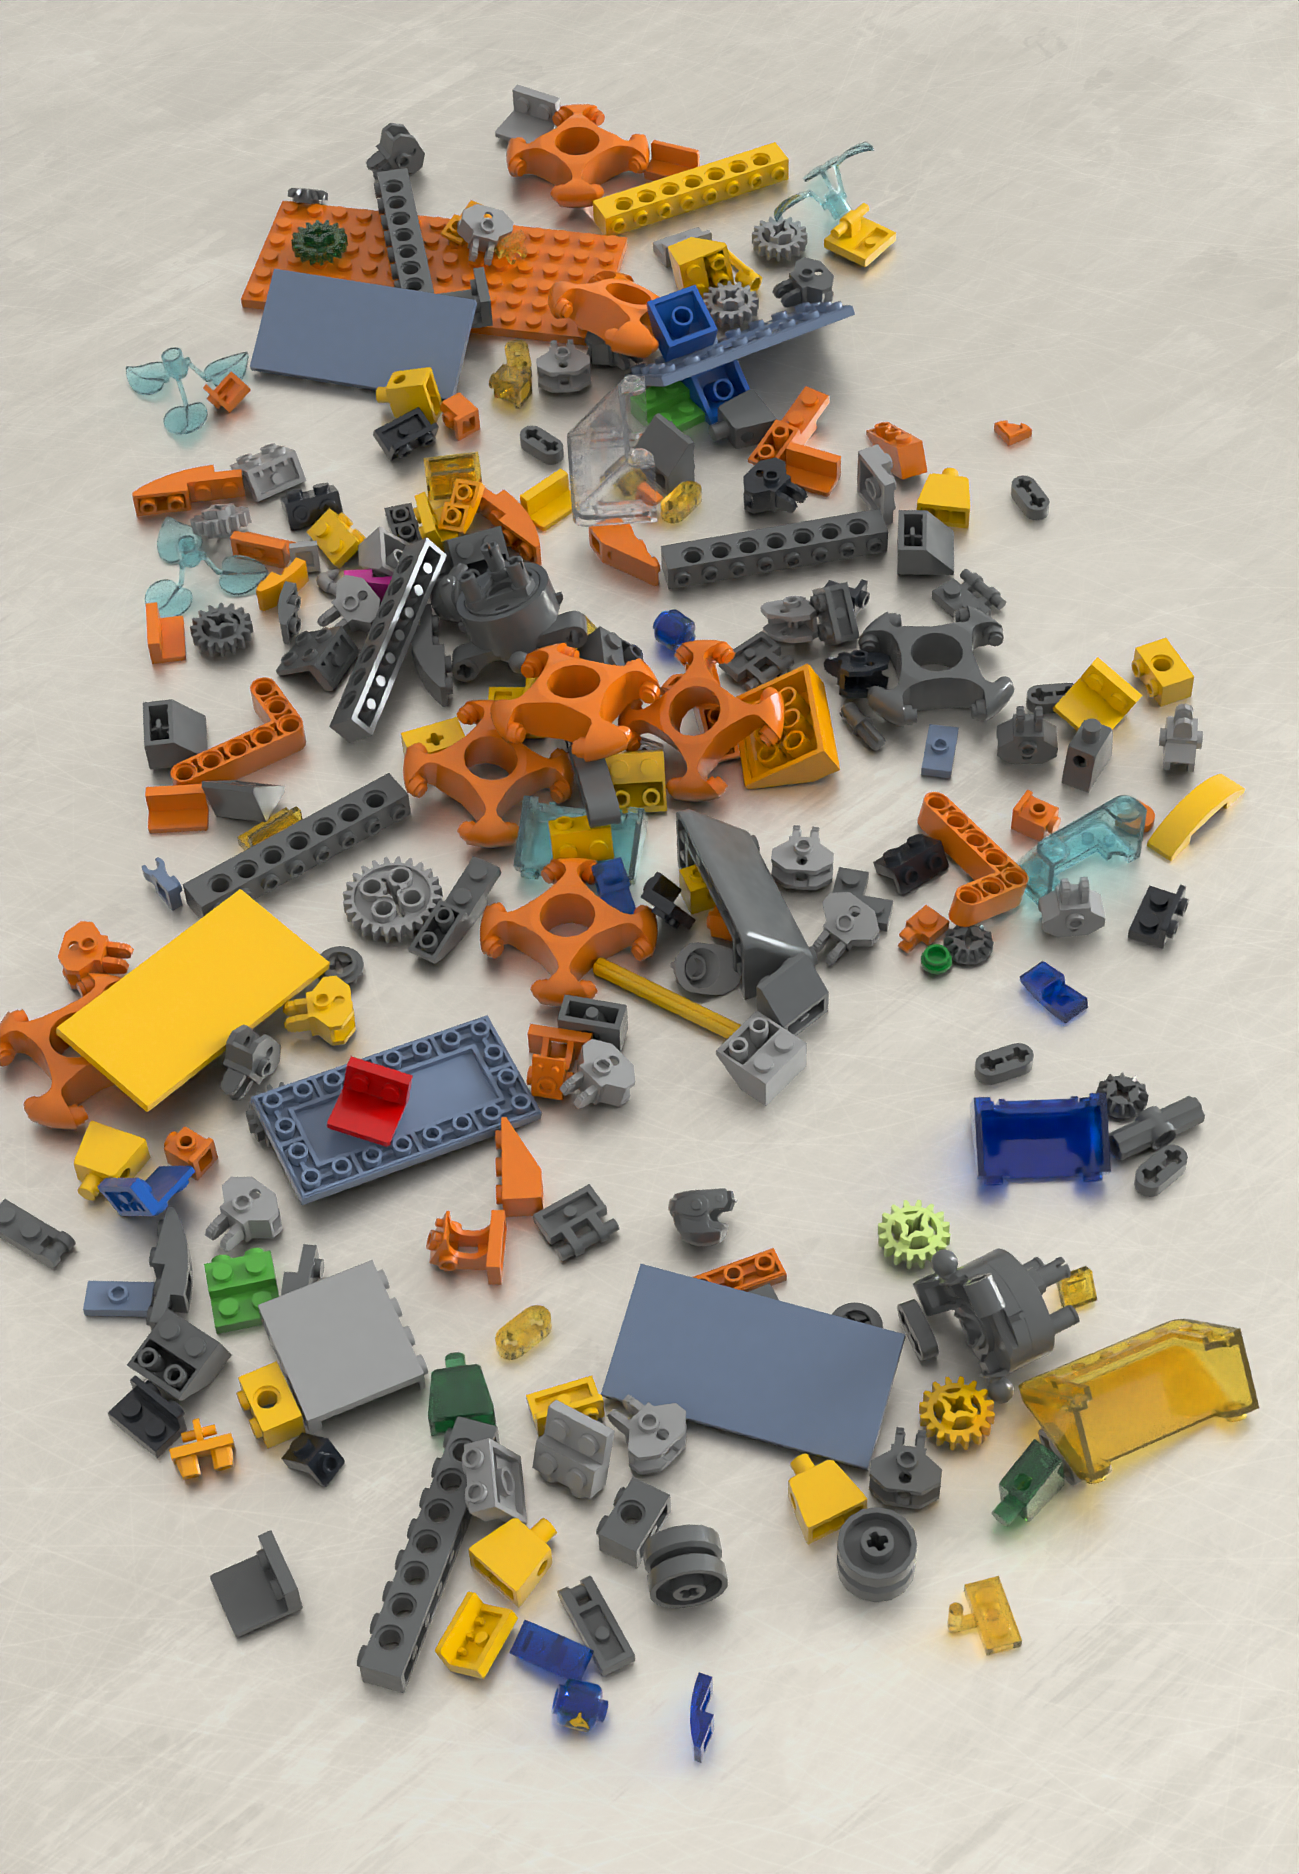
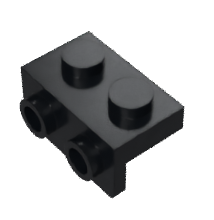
M418 407L374 430L373 436L388 459L392 461L397 457L400 459L407 457L413 452L414 448L420 445L426 447L436 439L435 436L439 426L436 422L430 424Z
M329 483L316 484L313 486V490L302 492V489L291 490L286 493L285 497L280 498L291 530L314 525L329 508L338 515L343 512L339 492L334 485H329Z
M923 834L909 837L906 843L897 848L887 850L881 858L873 862L876 873L894 879L897 891L902 895L949 868L942 842Z
M656 872L645 883L641 898L654 907L651 911L672 927L678 929L679 925H682L690 930L696 919L674 904L682 889L660 872Z

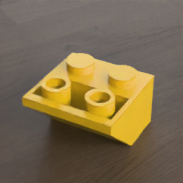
M690 237L668 246L675 284L678 290L696 285L703 298L704 293H709V287L717 288L719 282L723 286L727 285L728 281L735 285L726 243Z
M663 749L625 751L605 758L618 799L620 814L667 811Z

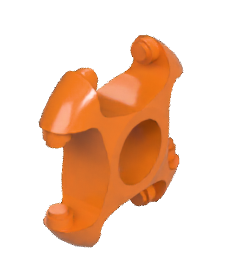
M571 104L561 106L552 116V121L557 128L541 135L530 143H526L522 137L511 138L507 147L506 163L508 171L513 177L532 174L554 184L555 186L552 188L550 195L560 207L585 208L592 207L594 200L604 196V190L600 185L614 176L627 171H632L635 174L645 173L650 157L649 144L644 134H633L630 140L626 141L598 127L604 122L605 115L597 109V106Z
M601 271L596 276L591 277L587 284H572L567 281H559L551 287L548 295V305L554 318L572 319L583 329L601 337L611 347L612 352L632 357L647 358L650 354L656 352L659 347L657 339L653 336L646 305L648 301L659 298V296L634 283L630 275L614 271Z
M695 640L682 643L676 650L674 657L683 666L686 663L689 665L684 675L669 691L651 705L643 709L641 707L643 702L640 699H635L618 716V726H627L632 731V737L626 751H637L641 746L642 738L640 735L650 733L667 742L682 754L687 764L686 774L683 777L672 778L666 784L668 793L676 800L701 802L719 799L726 791L725 789L728 785L719 776L716 778L711 776L707 780L708 775L732 747L755 730L761 728L759 730L761 734L759 738L767 747L773 746L781 740L784 725V703L781 693L775 688L767 687L761 693L759 704H747L722 688L714 679L712 673L713 666L716 663H729L735 656L733 648L724 641ZM705 703L720 706L719 718L711 729L695 736L680 733L682 719L689 710Z
M558 643L537 649L526 655L525 661L521 666V673L526 678H537V680L517 699H501L492 703L490 715L498 734L509 745L523 743L526 733L539 737L563 739L573 743L572 754L576 755L577 758H582L585 762L597 761L627 749L632 737V731L627 726H616L612 722L635 699H641L647 704L657 701L661 695L659 682L651 668L642 659L638 658L628 661L625 666L608 665L580 659L578 650L567 646L566 643Z
M498 700L467 701L457 712V718L461 723L477 725L465 737L438 753L428 754L426 747L420 742L414 743L406 749L403 762L405 789L413 797L420 798L426 793L428 789L427 784H431L462 804L477 821V823L473 820L470 822L465 821L457 830L467 845L487 848L512 846L519 839L522 831L516 823L504 822L502 817L513 806L545 788L550 789L551 798L558 804L570 799L574 787V771L569 754L563 749L557 748L551 753L549 758H545L529 749L523 743L507 744L498 734L490 715L492 703ZM489 763L505 769L509 775L503 779L487 780L474 775L469 768L476 764Z
M586 858L551 859L550 863L541 871V876L546 883L554 884L552 887L528 904L514 911L507 912L500 902L493 903L490 906L487 905L481 919L480 945L483 954L497 958L502 954L504 945L509 944L540 963L551 977L535 981L530 990L540 1004L561 1007L565 995L589 999L595 997V994L598 992L596 986L591 981L581 980V978L593 968L598 958L608 959L631 946L633 956L638 961L645 960L653 956L658 937L657 918L651 912L653 908L640 905L633 914L622 913L596 896L586 886V884H600L606 877L604 869L595 860ZM567 923L581 924L588 928L587 931L570 937L556 936L549 932L552 928Z
M88 973L87 977L80 979V982L76 983L82 998L31 1021H29L23 1009L20 1011L17 1009L11 1013L8 1011L0 1023V1066L9 1065L17 1053H24L30 1056L52 1080L51 1088L47 1093L40 1097L32 1096L25 1100L24 1110L31 1121L51 1128L77 1130L78 1126L84 1124L89 1119L84 1107L77 1105L99 1091L115 1085L84 1057L63 1056L64 1051L71 1046L56 1034V1028L122 979L121 977L109 974Z

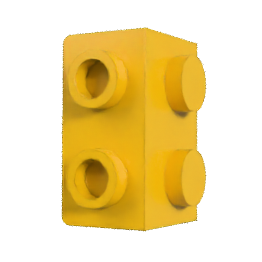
M425 492L415 495L417 507L413 508L418 523L423 525L418 527L422 539L428 538L445 552L442 541L459 537V534L438 528L443 506L434 510Z
M329 508L307 533L314 541H317V545L329 560L340 569L358 551V545L366 537L356 528L354 530L351 528L354 523L343 512L338 515Z
M586 815L579 817L561 816L555 820L548 821L553 859L586 858L595 861L614 859L611 825L590 828Z
M592 1375L526 1395L527 1404L538 1437L542 1436L545 1432L548 1406L555 1400L596 1421L599 1418L605 1417L604 1401L602 1395L598 1394Z
M469 1591L458 1607L443 1636L440 1638L435 1648V1653L451 1672L484 1679L518 1617L512 1609L484 1604L475 1592Z

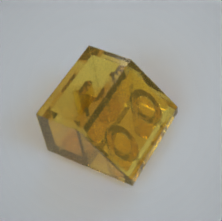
M478 452L423 458L429 501L450 499L456 478L482 483Z

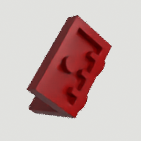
M351 1056L346 1066L344 1087L327 1121V1128L388 1147L408 1104L413 1075Z

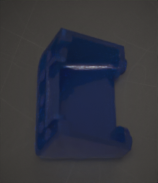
M1089 1093V1097L1079 1098V1102L1078 1096H1071L1069 1099L1005 1101V1099H998L996 1105H994V1101H991L990 1097H974L970 1103L977 1179L983 1180L986 1186L1003 1185V1179L1083 1177V1182L1103 1181V1175L1111 1172L1106 1093Z

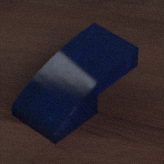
M615 858L591 866L599 898L622 913L633 914L636 907L629 889L631 885L622 858Z
M1041 961L1020 976V982L1032 996L1064 1023H1067L1088 1008L1087 997L1065 984L1064 974L1044 961Z
M524 1620L509 1653L579 1685L594 1650L549 1629Z
M699 1672L691 1699L690 1733L694 1761L702 1763L714 1732V1714L706 1712L713 1694V1677Z

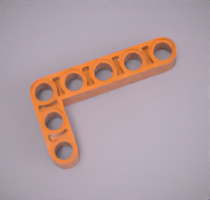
M262 677L253 681L250 686L254 710L264 724L174 765L170 772L173 785L202 784V781L238 780L295 754L306 746L302 718L275 681Z
M939 792L927 793L923 799L917 819L918 825L931 838L940 840L944 851L974 879V881L956 889L948 913L951 922L960 927H969L1019 906L1029 880L1027 873L947 796Z

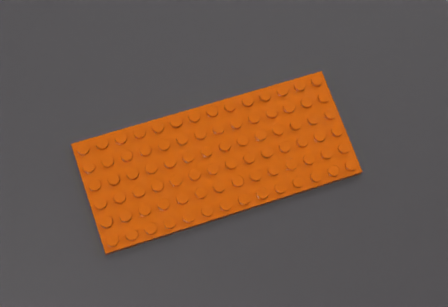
M282 201L241 297L242 307L264 310L274 269L394 287V281L398 279H392L390 264L394 263H389L388 247L385 245L379 211ZM418 215L434 294L470 290V280L474 279L473 268L484 267L491 300L493 326L471 328L470 333L547 342L557 340V343L565 344L568 339H573L574 345L588 346L585 343L587 330L577 325L570 318H554L548 305L549 291L553 284L559 281H567L572 284H587L588 280L596 276L598 272H619L627 249V237L513 225V231L507 244L494 249L491 265L488 266L484 265L485 252L478 251L475 261H468L470 250L467 248L468 243L460 245L442 237L441 232L450 221L449 218Z

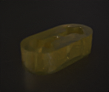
M520 339L510 340L505 345V359L509 378L517 383L526 382L532 377V363L528 344Z
M685 481L679 484L661 502L662 520L671 524L684 520L702 502L701 485L695 481Z
M540 1305L530 1306L501 1327L495 1336L496 1350L499 1356L507 1360L518 1359L546 1338L552 1330L551 1313L549 1310ZM534 1319L538 1322L542 1319L543 1325L539 1326L536 1323L531 1325L530 1320ZM508 1339L511 1342L516 1340L517 1345L513 1346L509 1343L505 1346V1340Z

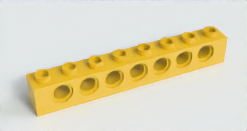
M776 142L621 191L593 201L594 222L603 235L616 236L788 180L789 159Z

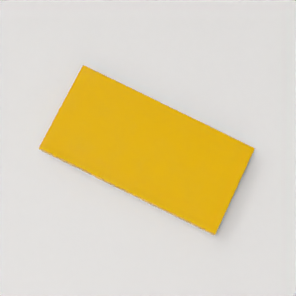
M239 889L56 1028V1034L141 1108L149 1112L226 1051V1041L233 1030L243 1024L254 1029L283 1006L284 1003L329 969L330 962L243 890Z

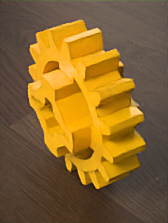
M949 1376L945 1377V1385L943 1386L936 1381L933 1382L932 1392L925 1390L923 1392V1402L919 1403V1414H921L919 1424L926 1427V1437L929 1438L936 1435L937 1446L942 1445L944 1441L949 1442L950 1450H954L958 1443H961L964 1450H968L969 1441L971 1440L975 1444L980 1445L982 1435H990L991 1424H994L995 1413L993 1412L994 1401L987 1400L988 1390L985 1388L977 1391V1381L975 1380L969 1385L964 1384L963 1376L958 1378L957 1383H952Z

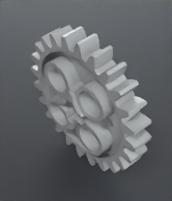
M397 856L394 863H390L389 859L385 857L384 863L381 865L373 860V868L371 869L361 866L362 875L353 873V882H347V891L343 892V906L347 921L352 922L354 930L361 929L363 937L372 933L373 941H377L380 936H384L385 942L389 943L391 937L396 936L398 942H402V935L405 934L413 939V931H420L438 901L442 900V887L439 886L438 876L433 877L431 868L424 870L422 862L413 866L412 858H409L405 863H401L400 856ZM383 882L388 884L391 895L387 894V888ZM395 904L399 905V912L403 917H400L397 913Z

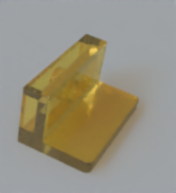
M297 806L290 810L285 807L272 815L267 822H261L238 836L239 846L245 851L303 819L301 810Z

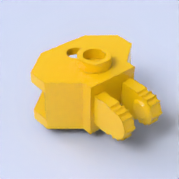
M336 975L323 977L313 991L306 992V998L290 1000L284 1003L283 1013L286 1016H290L284 1022V1027L288 1032L296 1033L297 1031L311 1030L312 1036L319 1035L330 1045L336 1046L345 1044L356 1031L350 986Z

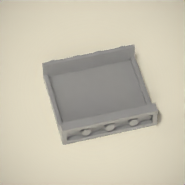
M373 1260L258 1305L260 1319L309 1434L323 1430L321 1421L416 1382L420 1389L425 1388L424 1375L428 1374L425 1360L421 1354L415 1355L412 1348L415 1345L413 1334L409 1326H402L399 1317H402L399 1303L395 1297L389 1298L386 1289H389L390 1286L383 1269L377 1271Z

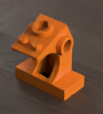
M530 1024L527 1033L529 1053L535 1054L532 1056V1066H529L526 1083L531 1085L532 1096L563 1100L565 1095L561 1092L560 1088L568 1078L575 1074L572 1072L575 1060L579 1058L582 1045L593 1039V1033Z
M492 1210L490 1225L475 1231L463 1230L460 1223L451 1221L450 1211H446L442 1219L436 1218L435 1226L437 1228L436 1230H430L426 1243V1249L431 1250L429 1263L437 1265L444 1271H454L456 1269L487 1270L488 1285H502L507 1235L505 1210ZM459 1247H478V1252H459Z

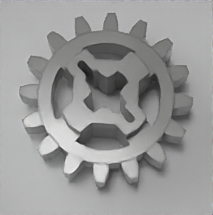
M779 216L778 220L769 217V222L761 220L760 226H754V232H752L753 250L758 251L759 256L766 254L767 260L776 258L777 262H780L782 257H785L788 261L791 260V255L799 257L800 251H805L808 233H806V227H801L800 221L793 223L792 217L783 219L782 216Z
M728 281L727 285L723 286L719 282L717 288L709 287V293L703 294V301L714 323L719 322V327L729 324V327L733 328L736 323L739 326H743V321L752 322V316H757L759 298L756 291H750L749 285L741 287V282L732 285L731 281Z
M234 503L211 505L208 509L202 510V515H195L194 518L190 519L193 534H197V536L205 534L209 539L230 537L234 530L240 531V527H245L252 523L249 508L244 506L236 507Z

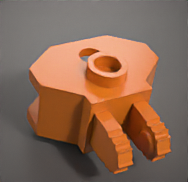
M80 921L65 932L58 959L63 966L62 973L71 989H78L76 983L80 982V979L87 977L88 973L120 975L127 973L129 964L123 959L131 958L134 949L127 943L110 942L108 936L100 934L93 922Z

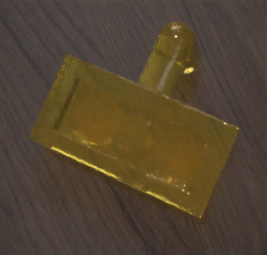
M999 1576L964 1584V1594L971 1613L963 1615V1606L958 1602L952 1603L948 1611V1630L957 1633L977 1628L986 1656L1021 1647L1022 1638Z

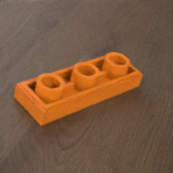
M774 1248L696 1275L693 1278L749 1292L769 1283L773 1286L787 1280V1273Z

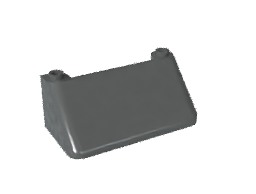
M691 809L677 812L678 867L682 869L696 865L733 938V969L735 972L738 971L740 976L742 975V984L739 985V990L744 1000L756 997L757 985L760 980L767 975H772L788 958H794L801 951L807 954L813 966L818 964L815 949L813 946L808 947L760 854V847L756 836L750 835L744 829Z

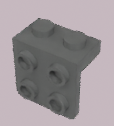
M848 582L812 590L813 596H810V603L818 614L820 623L817 624L819 640L824 641L825 646H830L860 638Z

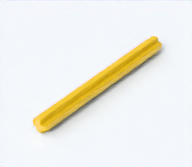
M602 957L598 958L593 965V973L726 1039L741 1026L739 1023Z

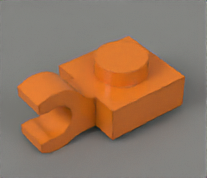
M925 905L906 921L905 928L899 933V937L903 941L898 944V947L909 953L921 941L929 946L949 929L950 921Z

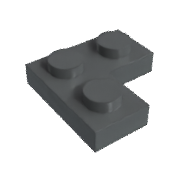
M839 867L832 893H852L875 911L879 930L887 932L893 910V900L865 896L869 872ZM858 913L852 914L853 917H857L859 915Z

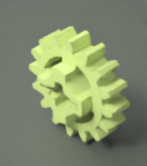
M904 1200L903 1208L900 1209L893 1204L891 1206V1214L885 1212L882 1214V1223H878L879 1247H884L885 1257L894 1255L895 1265L905 1261L907 1269H911L913 1263H918L919 1267L924 1269L925 1261L929 1260L931 1262L932 1256L937 1251L946 1249L950 1245V1223L944 1222V1213L942 1211L934 1214L933 1204L923 1208L921 1200H917L915 1206H910L909 1202Z

